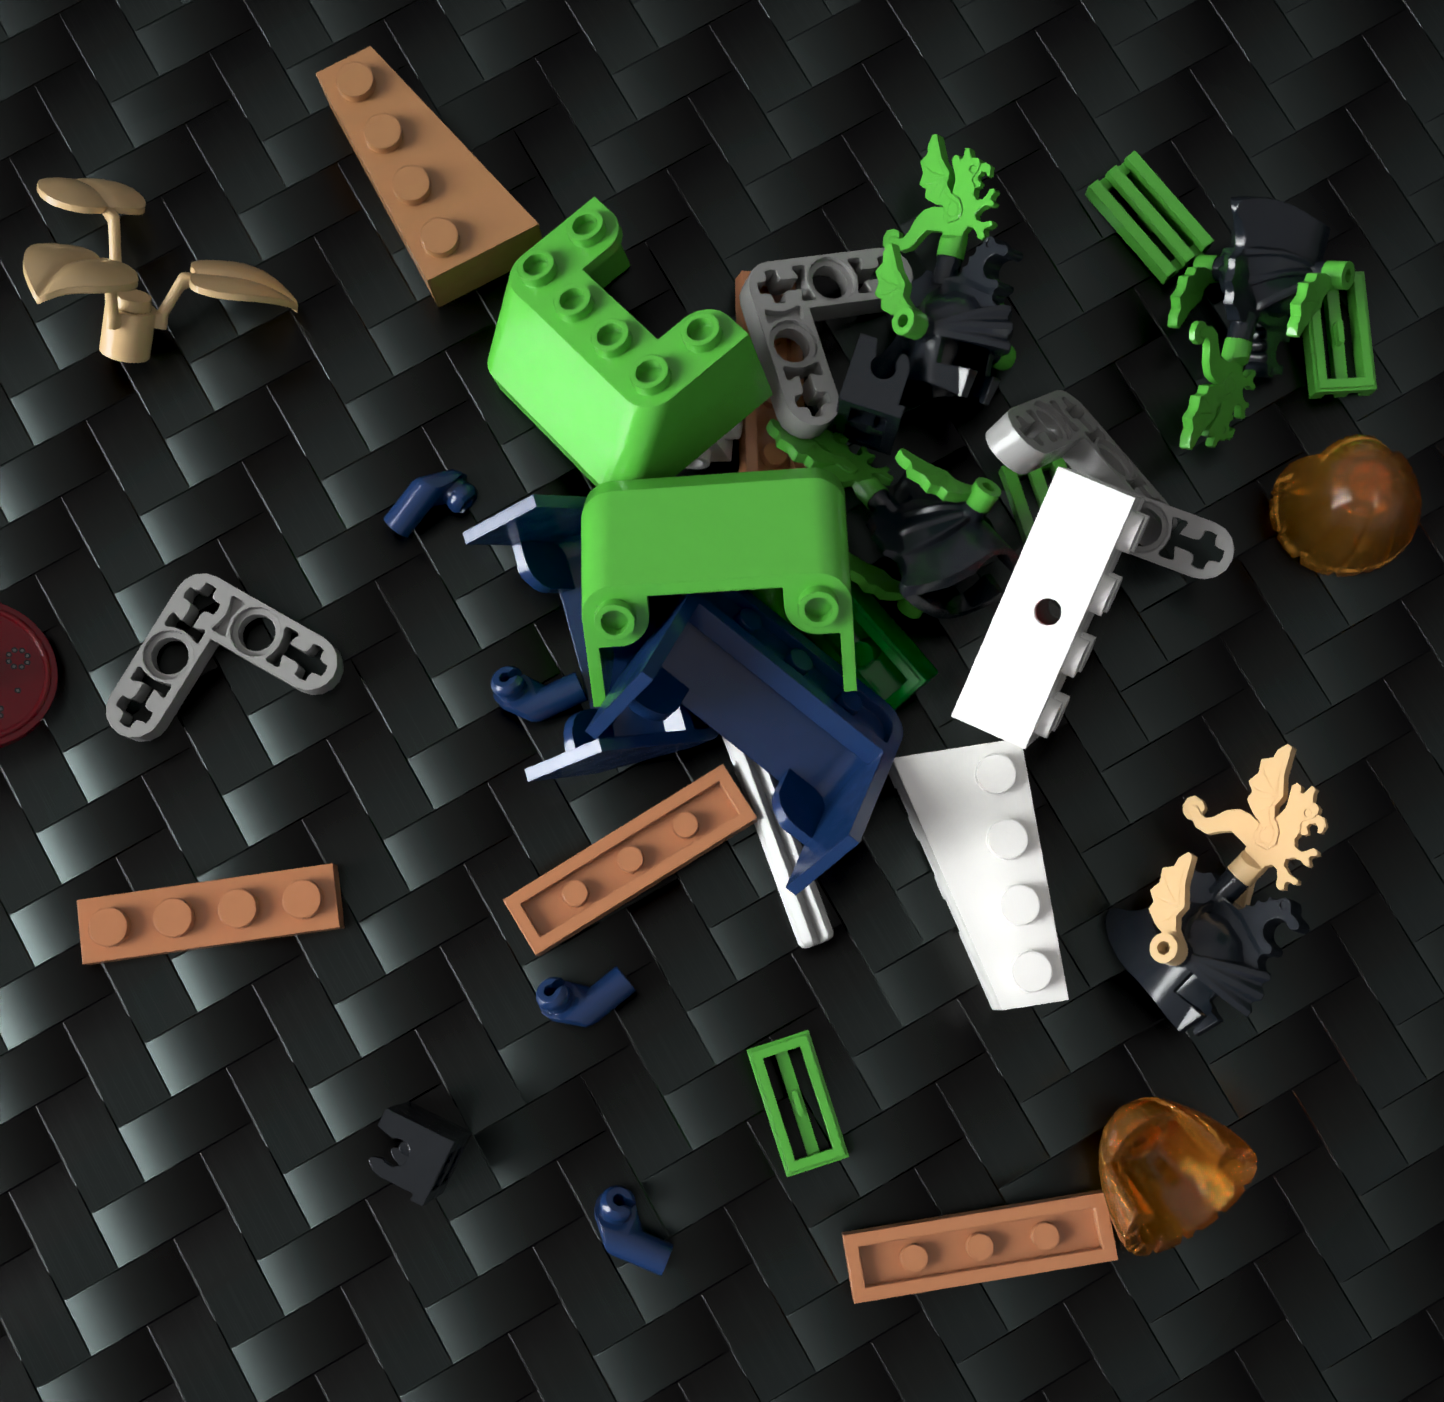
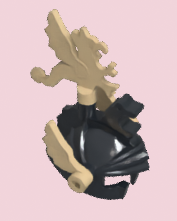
M1289 744L1279 748L1274 757L1261 759L1259 773L1249 780L1252 792L1247 801L1254 816L1242 809H1233L1207 818L1205 813L1208 808L1205 801L1195 795L1187 798L1182 805L1183 814L1187 819L1193 820L1197 829L1208 835L1234 833L1246 846L1220 877L1212 872L1201 873L1195 869L1198 857L1188 852L1179 857L1174 866L1162 868L1160 882L1150 889L1153 898L1151 906L1138 911H1126L1115 907L1109 909L1106 913L1107 936L1117 958L1125 969L1143 986L1179 1032H1185L1195 1025L1193 1032L1195 1035L1200 1036L1222 1023L1224 1020L1217 1012V1008L1213 1003L1217 996H1220L1246 1017L1252 1013L1251 1004L1255 1001H1261L1265 995L1262 988L1263 984L1271 980V973L1267 972L1266 961L1268 958H1279L1283 955L1282 949L1274 940V932L1277 926L1286 922L1290 930L1301 934L1309 932L1310 927L1301 916V904L1286 897L1276 900L1270 897L1266 902L1258 900L1254 906H1250L1255 883L1269 867L1274 866L1277 869L1276 887L1280 891H1288V885L1291 883L1300 886L1301 881L1294 877L1288 868L1289 861L1297 859L1303 865L1312 868V860L1315 857H1321V853L1315 848L1301 851L1298 848V840L1302 835L1306 837L1311 835L1309 829L1311 825H1317V833L1322 835L1328 829L1327 819L1321 816L1322 808L1316 804L1319 793L1317 788L1311 786L1305 792V788L1301 784L1296 783L1292 785L1288 799L1289 775L1297 750ZM1288 799L1286 808L1279 814L1280 807Z

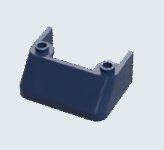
M533 494L463 532L466 545H512L517 569L523 580L539 592L560 593L588 697L590 709L573 714L565 723L563 738L566 752L524 769L528 782L597 774L692 748L713 740L719 735L718 732L682 704L669 718L662 721L646 719L627 707L596 740L585 732L600 708L593 706L582 623L581 515L586 497ZM680 594L648 596L650 617L645 633L632 644L613 647L615 658L609 692L625 667L682 597Z
M748 590L684 594L622 671L585 730L586 733L596 740L627 707L646 719L662 721L669 718L682 704L779 781L772 796V807L777 822L783 830L804 844L785 887L795 896L860 843L903 738L901 721L894 709L885 700L857 678V691L844 692L842 666Z

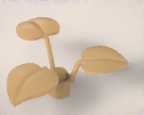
M53 177L40 179L37 183V193L47 203L67 211L84 214H102L108 222L109 258H100L95 252L80 246L37 243L30 245L26 249L23 260V274L37 304L69 294H105L99 351L108 358L126 363L148 361L151 354L154 328L167 329L169 314L183 291L187 288H190L195 293L212 298L274 304L288 307L296 313L298 312L299 305L297 300L273 276L254 266L225 260H198L192 262L190 272H183L177 276L159 309L156 310L151 305L152 297L148 293L136 289L139 281L138 274L132 267L122 263L119 214L143 215L146 207L144 197L135 189L125 184L98 178L72 179Z

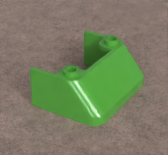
M814 467L609 481L593 488L585 499L581 515L582 623L593 706L600 707L609 693L615 658L613 647L632 644L645 633L650 617L648 596L783 588L785 613L789 621L798 629L811 634L840 633L844 692L857 691L845 491L839 479L827 470Z

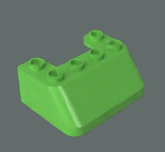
M594 196L514 263L510 271L488 356V369L505 395L595 486L609 481L675 477L770 398L773 393L750 335L724 312L714 309L693 312L657 339L603 289L628 269L631 264L621 245L623 233L617 217Z

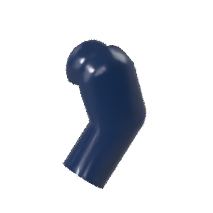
M454 469L418 477L411 482L385 515L384 521L395 532L408 538L433 507L447 504L452 512L464 513L477 499V489L466 481V474Z
M505 666L497 670L491 679L493 697L499 706L530 722L544 721L588 701L576 672L544 685L522 674L521 670L515 666Z
M616 966L592 986L564 981L556 976L549 977L539 984L536 990V1001L542 1014L553 1022L591 1027L632 995L636 989Z
M619 1185L607 1188L596 1200L594 1216L604 1248L612 1256L662 1276L674 1244L643 1232L636 1208V1199L631 1190Z

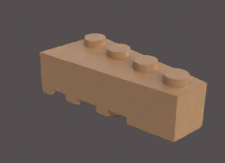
M371 46L315 73L334 115L438 308L510 272L514 263L542 239L540 227L536 220Z

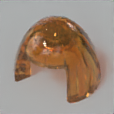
M1362 434L1346 436L1328 446L1321 454L1306 456L1290 463L1278 476L1271 492L1274 497L1269 501V507H1271L1269 515L1274 531L1279 532L1277 539L1292 558L1300 556V564L1328 576L1334 572L1336 576H1356L1362 572L1369 573L1389 564L1411 542L1419 526L1422 514L1420 485L1407 458L1400 450L1392 451L1377 437Z
M1159 1097L1140 1098L1119 1107L1103 1129L1098 1151L1101 1186L1112 1224L1128 1252L1137 1256H1149L1153 1250L1157 1254L1181 1244L1183 1236L1190 1239L1193 1237L1195 1230L1207 1228L1219 1218L1217 1211L1226 1212L1244 1193L1245 1188L1243 1185L1249 1184L1253 1179L1257 1169L1256 1163L1258 1162L1257 1156L1251 1147L1226 1126L1188 1106Z

